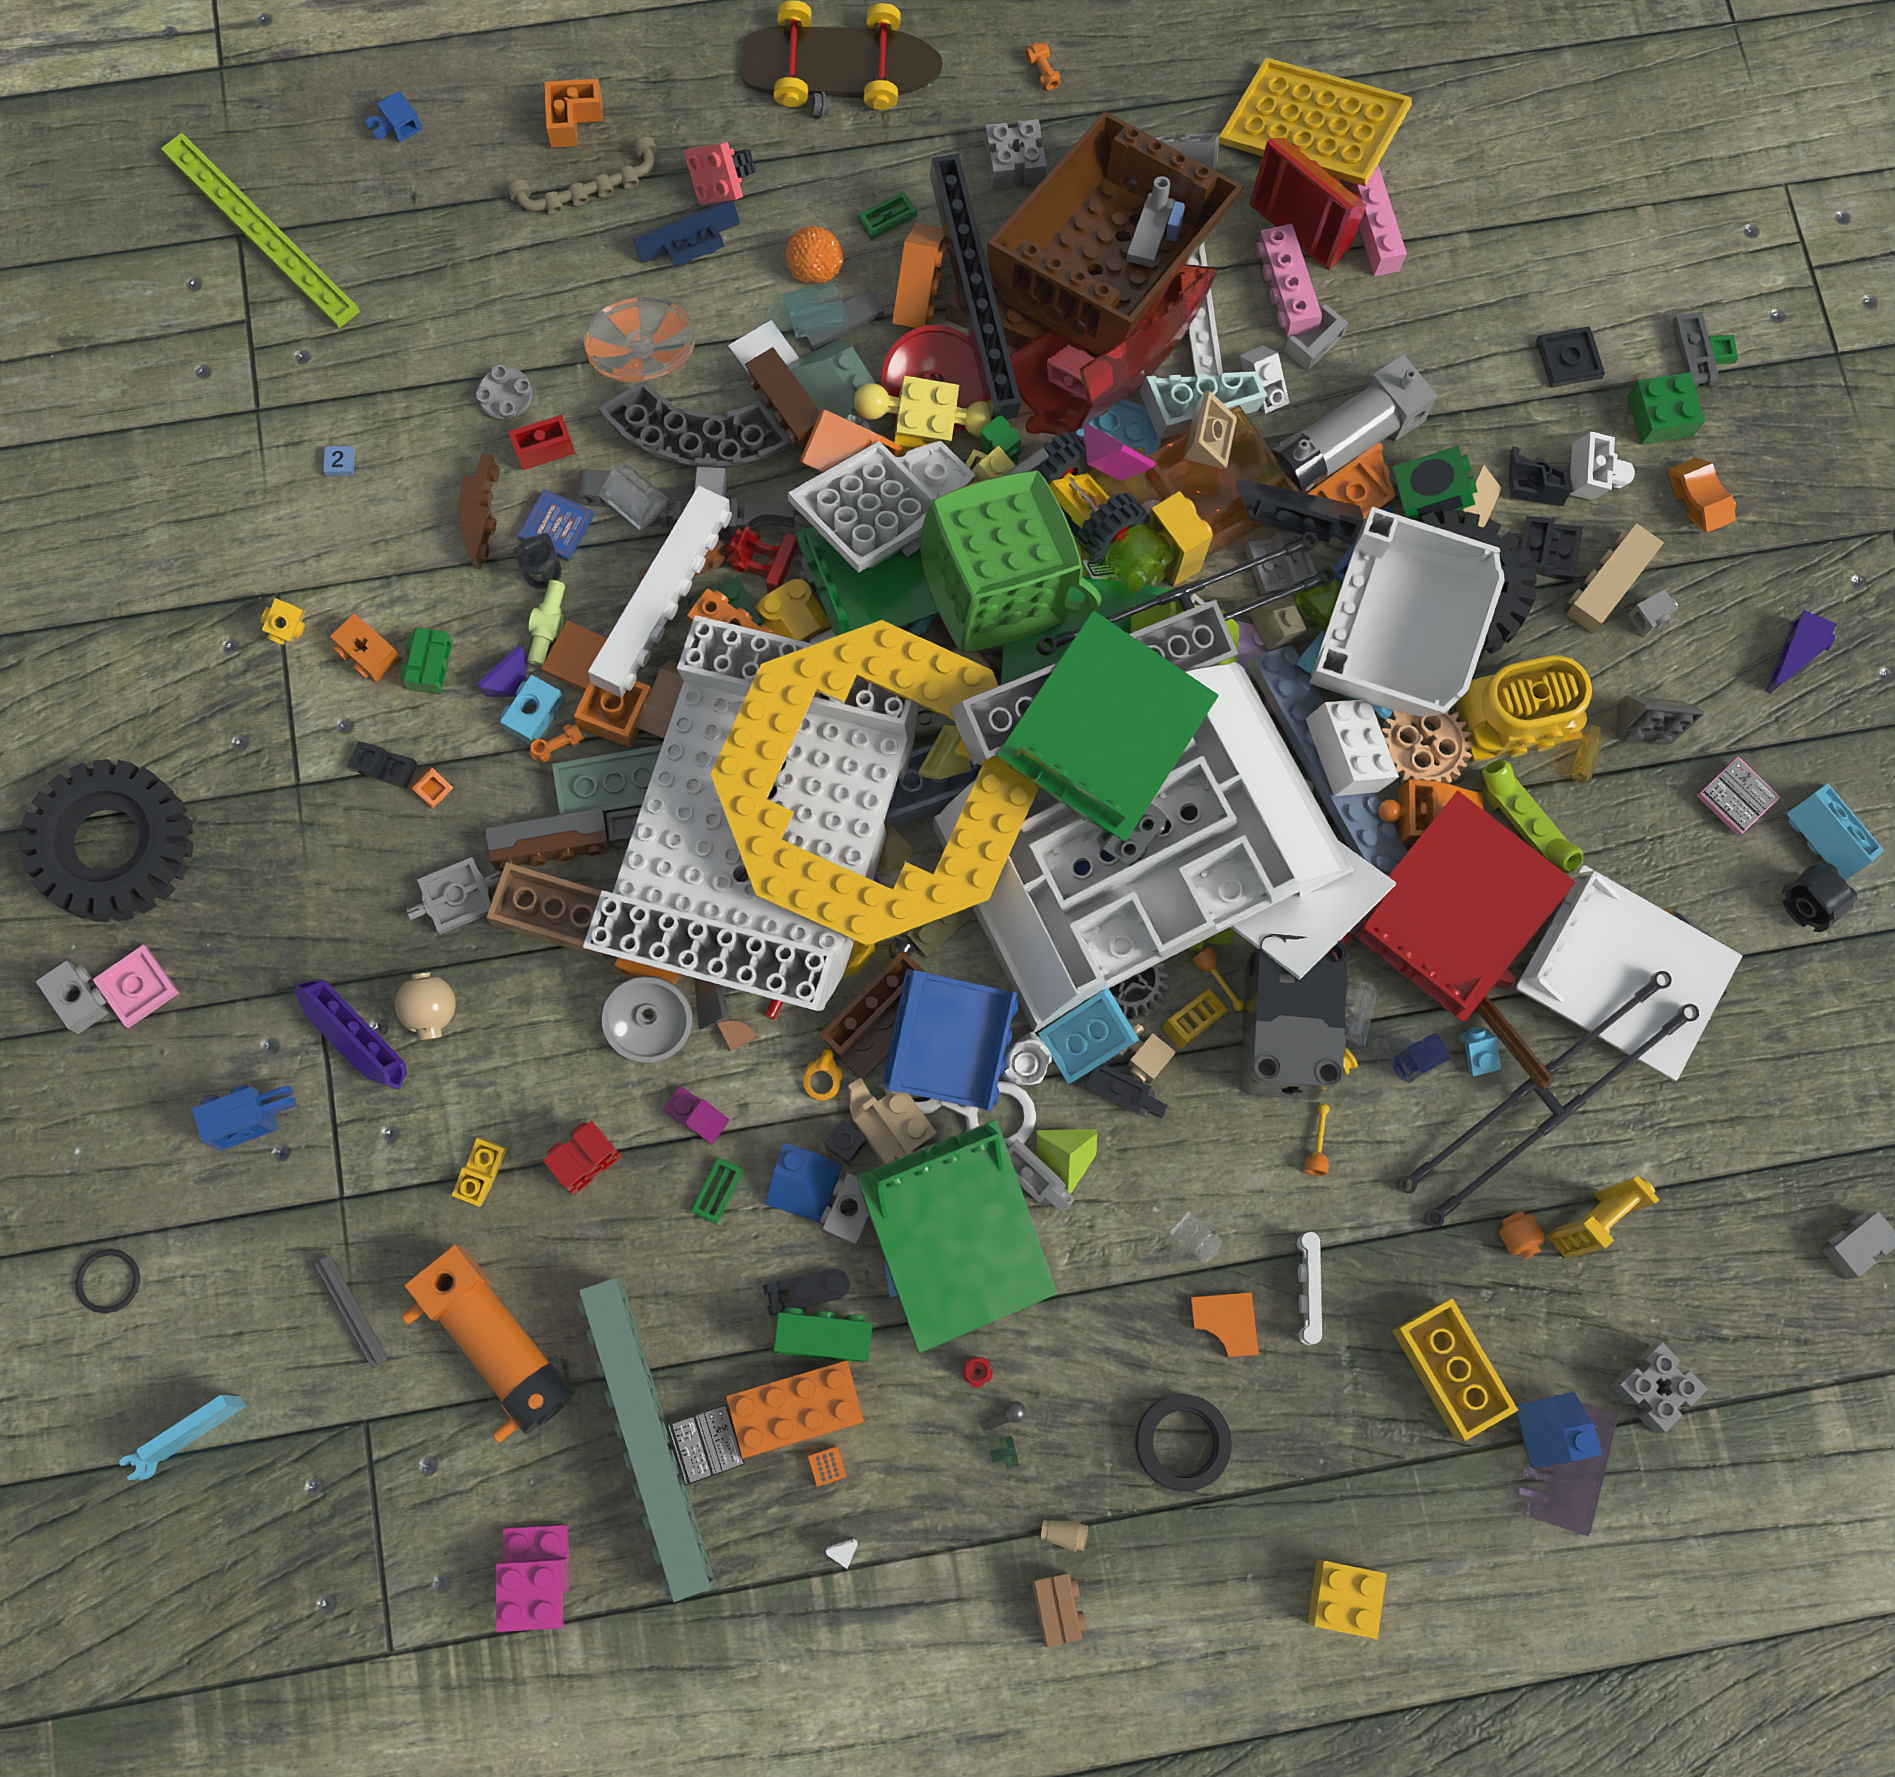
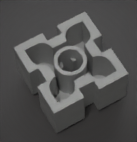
M1039 119L1018 121L1016 128H1008L1007 123L986 125L985 149L987 161L990 162L989 174L992 190L1013 188V184L1016 181H1023L1024 187L1039 185L1045 178L1047 164L1044 147H1041L1042 135Z
M1663 1342L1649 1344L1634 1360L1639 1367L1625 1369L1609 1385L1626 1405L1637 1404L1640 1410L1636 1415L1653 1433L1667 1432L1682 1417L1678 1408L1691 1407L1708 1390L1690 1370L1680 1371L1676 1367L1680 1360ZM1656 1382H1658V1383L1660 1384V1387H1661L1660 1393H1657V1391H1656V1390L1659 1388V1386H1658V1384H1657Z

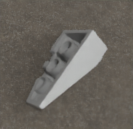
M1220 133L1185 134V137H1180L1179 140H1174V137H1170V135L1156 137V139L1216 171Z

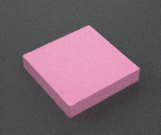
M144 944L93 979L123 1025L127 1028H130L179 994V991L156 958Z

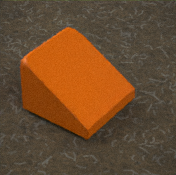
M428 767L409 786L431 808H434L453 789L431 767Z

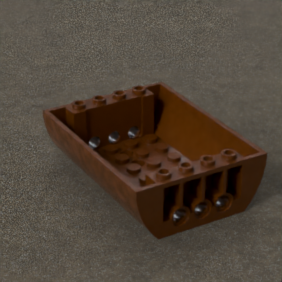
M1104 111L987 242V258L993 282L1001 298L1008 305L1097 355L1105 353L1119 345L1236 203L1244 186ZM1162 176L1170 180L1168 198L1184 203L1185 210L1177 241L1166 240V228L1152 268L1126 260L1137 228L1131 222H1139L1148 194L1153 191L1154 180ZM1124 238L1128 241L1119 242L1117 239ZM1096 271L1100 274L1093 276L1088 272Z

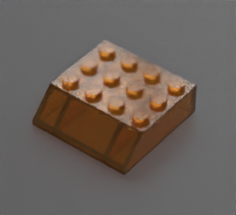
M1240 405L1230 410L1237 417L1227 468L1221 469L1184 459L1189 433L1146 456L1156 463L1153 468L1143 473L1161 500L1164 501L1180 491L1185 498H1189L1193 502L1199 518L1205 520L1211 527L1213 537L1206 557L1264 525L1250 519L1244 502L1237 491L1236 482L1238 478L1300 492L1290 476L1280 466V462Z

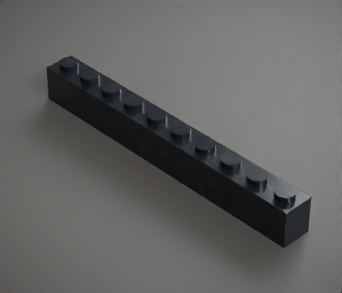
M958 153L933 157L930 179L991 421L998 416H1003L1005 419L1018 418L1021 399L960 156Z

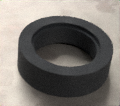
M1179 1394L1160 1399L1145 1411L1137 1426L1135 1448L1142 1468L1155 1482L1173 1490L1194 1491L1210 1485L1223 1473L1230 1459L1232 1439L1224 1416L1213 1404L1198 1396ZM1188 1411L1194 1413L1205 1421L1211 1431L1213 1448L1210 1458L1201 1469L1194 1473L1181 1475L1171 1472L1160 1463L1155 1454L1153 1437L1156 1427L1165 1416L1172 1412Z

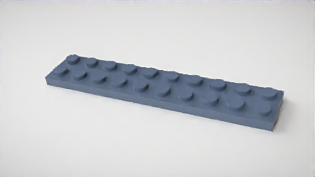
M1293 645L1250 658L1246 662L1348 847L1389 876L1408 850L1405 844L1401 843L1400 835L1393 823L1385 822L1380 818L1378 809L1381 801L1376 793L1333 795L1305 719L1325 702L1316 686L1309 683L1311 677L1308 672L1296 665L1300 658Z

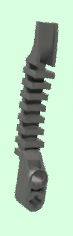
M591 469L579 472L576 501L580 504L632 509L631 513L634 523L641 524L643 516L648 526L655 527V523L661 524L662 528H669V525L675 526L683 513L682 501L675 500L674 510H671L668 497H661L660 506H657L655 492H648L647 497H640L631 487V476L627 473ZM732 497L730 510L732 516L726 528L722 527L718 535L730 532L732 536L735 535L738 528L742 530L746 526H750V531L768 524L795 527L794 510L772 504L745 501L744 518H740L739 498Z

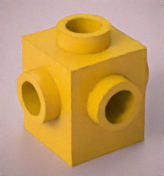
M275 598L272 607H266L260 620V623L264 624L262 630L269 633L268 639L284 645L285 640L293 642L295 638L300 639L306 623L302 622L306 611ZM284 618L286 620V625L282 628L280 626V621Z

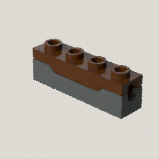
M602 808L485 828L490 862L495 869L501 871L504 870L506 862L517 866L523 864L540 866L545 864L546 860L558 859L559 861H568L574 859L575 855L587 854L588 856H597L603 854L604 850L611 849L606 816Z

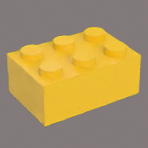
M1179 491L1151 509L1150 523L1146 527L1147 530L1142 541L1143 546L1173 587L1201 570L1213 537L1211 527L1205 520L1199 518L1193 502L1189 498H1185Z

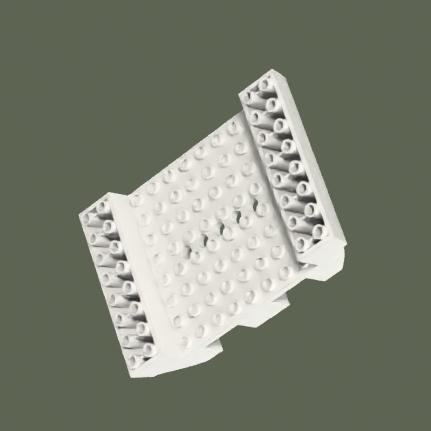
M695 615L677 667L684 682L613 893L602 890L583 948L812 1010H824L827 1001L845 972L853 942L849 937L757 897L750 878L745 882L735 880L736 872L745 868L710 775L760 665L814 644ZM856 677L845 703L816 691L785 759L786 766L779 772L773 785L777 788V794L773 798L767 799L794 811L782 840L873 880L887 835L884 820L897 778L904 780L912 754L919 704L859 677Z
M1232 662L1228 665L1206 667L1186 672L1219 696L1151 802L1160 808L1168 818L1167 821L1171 823V829L1168 833L1160 834L1151 840L1147 846L1146 854L1140 861H1136L1132 866H1128L1118 858L1111 862L1103 861L1101 859L1103 849L1097 841V837L1102 832V829L1093 823H1089L1087 820L1083 821V816L1038 787V791L990 899L972 906L1013 991L1017 993L1016 997L1034 1033L1053 1024L1083 1004L1085 1000L1097 995L1101 991L1162 962L1295 893L1302 897L1354 871L1247 673L1238 663ZM975 781L958 794L939 815L934 817L933 829L943 850L949 841ZM1194 806L1198 810L1197 817L1190 821L1181 817L1183 808ZM1082 860L1089 862L1091 868L1086 875L1080 876L1075 873L1074 867L1076 863Z

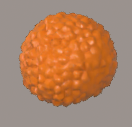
M807 226L801 228V230L798 229L796 233H793L786 246L787 267L792 277L803 283H827V281L838 275L843 265L844 258L839 241L826 228Z

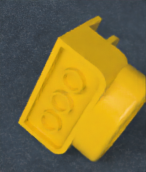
M1549 655L1509 664L1494 675L1472 680L1468 691L1455 703V706L1459 713L1460 722L1466 721V725L1462 728L1463 732H1471L1466 741L1473 743L1469 750L1473 763L1509 754L1512 758L1526 754L1527 750L1536 748L1538 751H1546L1553 748L1555 744L1582 738L1581 730L1587 722L1585 710L1591 700L1592 685L1587 672L1579 663L1574 661L1573 658L1561 655Z

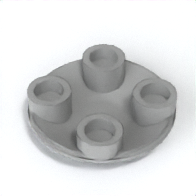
M504 365L494 366L483 377L476 392V397L484 412L493 418L503 420L521 415L530 405L533 395L532 386L527 376L515 368L505 367Z

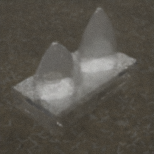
M1361 981L1360 987L1351 986L1347 990L1346 1009L1354 1012L1353 1014L1345 1015V1038L1353 1046L1365 1047L1378 993L1372 983Z

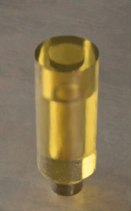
M1590 726L1588 733L1582 735L1570 773V777L1575 781L1583 783L1591 781L1603 742V738L1600 736L1601 728L1598 726Z

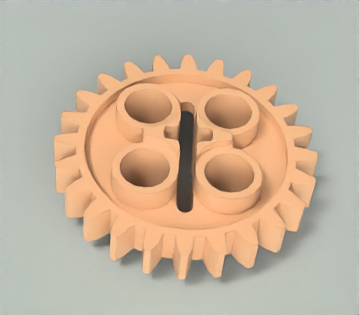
M1448 709L1442 715L1417 716L1393 710L1390 715L1391 719L1388 718L1384 721L1383 725L1385 728H1382L1381 731L1397 773L1402 776L1400 784H1404L1409 779L1438 781L1450 784L1452 782L1451 778L1456 780L1461 775L1460 771L1466 769L1468 765L1464 761H1468L1472 755L1467 750H1470L1473 743L1465 741L1471 735V732H1462L1466 721L1457 723L1458 712L1449 715ZM1424 722L1433 724L1435 731L1428 730ZM1400 735L1408 736L1411 743L1403 742L1400 739ZM1439 746L1446 747L1450 751V755L1443 754ZM1414 759L1423 760L1426 767L1421 768L1417 766Z

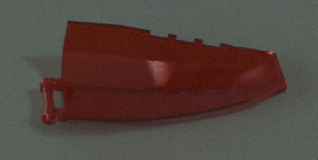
M1185 264L1127 336L1101 355L1093 353L1053 329L1048 330L1010 354L1019 395L1035 413L1027 419L1025 424L1026 431L1030 434L1045 433L1058 435L1059 437L1065 432L1068 434L1073 432L1075 434L1086 423L1089 424L1096 417L1106 414L1109 408L1137 389L1144 382L1146 376H1151L1165 361L1188 330L1211 288L1216 276L1215 267ZM1067 345L1077 350H1084L1089 356L1095 358L1079 369L1088 402L1085 399L1082 400L1081 397L1078 398L1077 395L1074 396L1073 393L1070 394L1069 391L1066 392L1065 388L1062 389L1061 386L1058 387L1057 384L1054 385L1053 382L1050 383L1048 380V358L1051 359L1052 355L1055 356L1056 353H1059L1060 350L1062 351Z

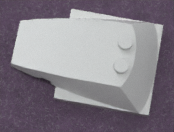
M878 441L788 492V501L859 573L867 567L877 566L897 553L904 545L920 537L925 515L932 500L953 490L970 485L975 480L976 474L942 441L910 450L903 457H895Z

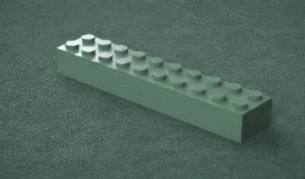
M613 1278L579 1290L581 1298L577 1299L578 1308L581 1316L586 1317L590 1324V1328L586 1329V1334L590 1346L597 1349L600 1357L595 1360L600 1378L604 1377L609 1389L604 1390L610 1409L614 1408L616 1410L618 1420L614 1421V1426L619 1440L623 1439L626 1443L627 1451L623 1452L628 1470H634L637 1482L633 1483L636 1499L638 1502L643 1501L646 1513L642 1514L647 1533L653 1532L656 1545L652 1546L653 1556L657 1565H663L666 1575L661 1578L666 1596H672L673 1602L713 1588L716 1585L624 1284L617 1278Z

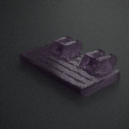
M1581 1402L1594 1423L1602 1455L1539 1467V1469L1551 1472L1550 1475L1525 1468L1524 1475L1528 1478L1548 1483L1546 1494H1543L1529 1487H1521L1519 1494L1543 1502V1507L1529 1503L1526 1513L1527 1517L1590 1537L1619 1414Z

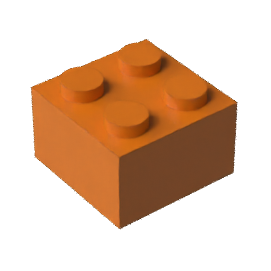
M636 681L630 691L626 690L621 698L589 682L573 716L578 728L631 748L639 731L637 724L643 702L651 692V687Z

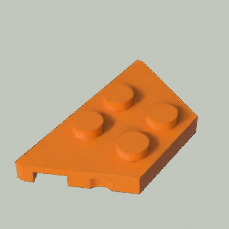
M1379 442L1307 494L1358 505L1361 508L1364 521L1372 507L1382 510L1393 502L1396 497L1393 484L1389 481L1388 465H1385L1383 459L1382 444Z

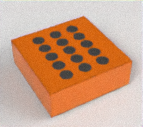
M838 1447L808 1456L817 1487L847 1477Z

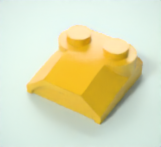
M802 578L790 580L765 595L755 606L762 623L770 628L775 635L806 642L825 629L832 627L830 621L827 620V615L811 593L809 584L802 580Z

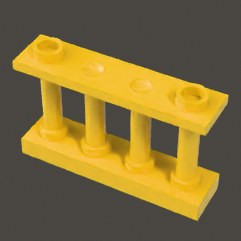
M1637 1175L1597 1190L1594 1195L1600 1203L1581 1220L1554 1228L1546 1237L1566 1259L1602 1250L1614 1241L1609 1235V1229L1626 1213L1656 1204L1660 1199L1654 1194V1187L1646 1179L1640 1178Z

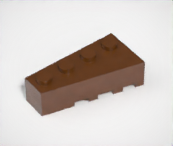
M771 347L745 363L749 372L746 379L754 391L759 390V397L765 407L772 409V415L779 427H784L785 433L792 445H796L800 453L803 454L821 411L774 347Z

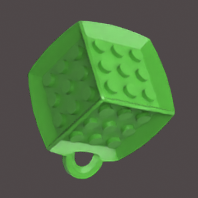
M1025 471L982 480L932 500L925 515L921 531V561L937 609L960 651L982 650L1030 637L1063 623L1070 613L1079 616H1090L1093 611L1097 612L1101 604V595L1090 582L1082 578V562L1069 524L1055 495L1039 471ZM1071 586L1079 589L1085 595L1084 602L1075 603L1068 600V592Z

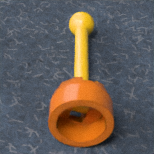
M1211 946L1191 959L1198 969L1211 971L1233 1001V1008L1236 1011L1244 1009L1245 1003L1235 996L1215 968L1217 956Z
M1321 1103L1317 1108L1320 1116L1316 1149L1314 1153H1310L1306 1157L1304 1172L1316 1176L1328 1175L1329 1169L1328 1159L1321 1153L1325 1117L1329 1112V1106Z

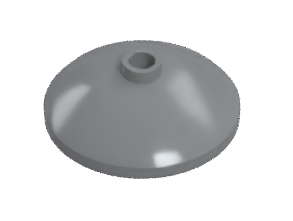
M637 976L620 983L609 994L602 1011V1028L609 1044L622 1056L637 1062H658L674 1055L686 1043L692 1028V1010L685 994L672 982L656 976ZM645 1009H651L654 1012V1014L652 1016H646L644 1015L643 1011Z

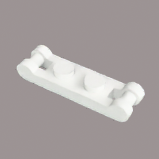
M1307 1232L1301 1235L1296 1242L1298 1250L1302 1252L1303 1264L1298 1266V1280L1303 1282V1295H1299L1298 1305L1299 1312L1304 1313V1327L1300 1329L1298 1338L1303 1345L1307 1346L1317 1344L1322 1338L1320 1239L1314 1232Z

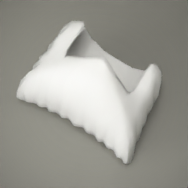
M1029 1031L1028 1034L1005 1049L1003 1058L1006 1060L1004 1073L1000 1077L1006 1082L1016 1085L1041 1083L1046 1074L1048 1064L1052 1062V1055L1040 1036L1033 1031Z

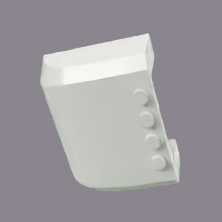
M1372 507L1356 541L1309 683L1405 714L1417 716L1444 714L1469 689L1505 581L1499 557L1500 548Z

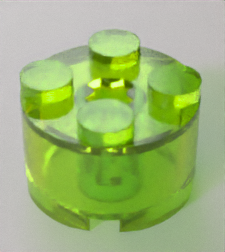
M1140 524L1126 531L1125 534L1128 537L1122 542L1117 539L1109 549L1106 557V563L1133 593L1140 590L1144 585L1148 586L1151 584L1156 586L1165 577L1164 570L1175 556V553L1153 529L1146 524Z

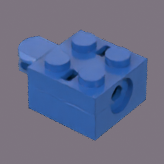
M243 1085L230 1090L231 1094L221 1098L219 1096H212L203 1099L200 1102L201 1105L191 1109L202 1143L223 1151L279 1130L275 1114L295 1107L297 1102L295 1097H289L293 1094L291 1086H282L262 1093L253 1087Z

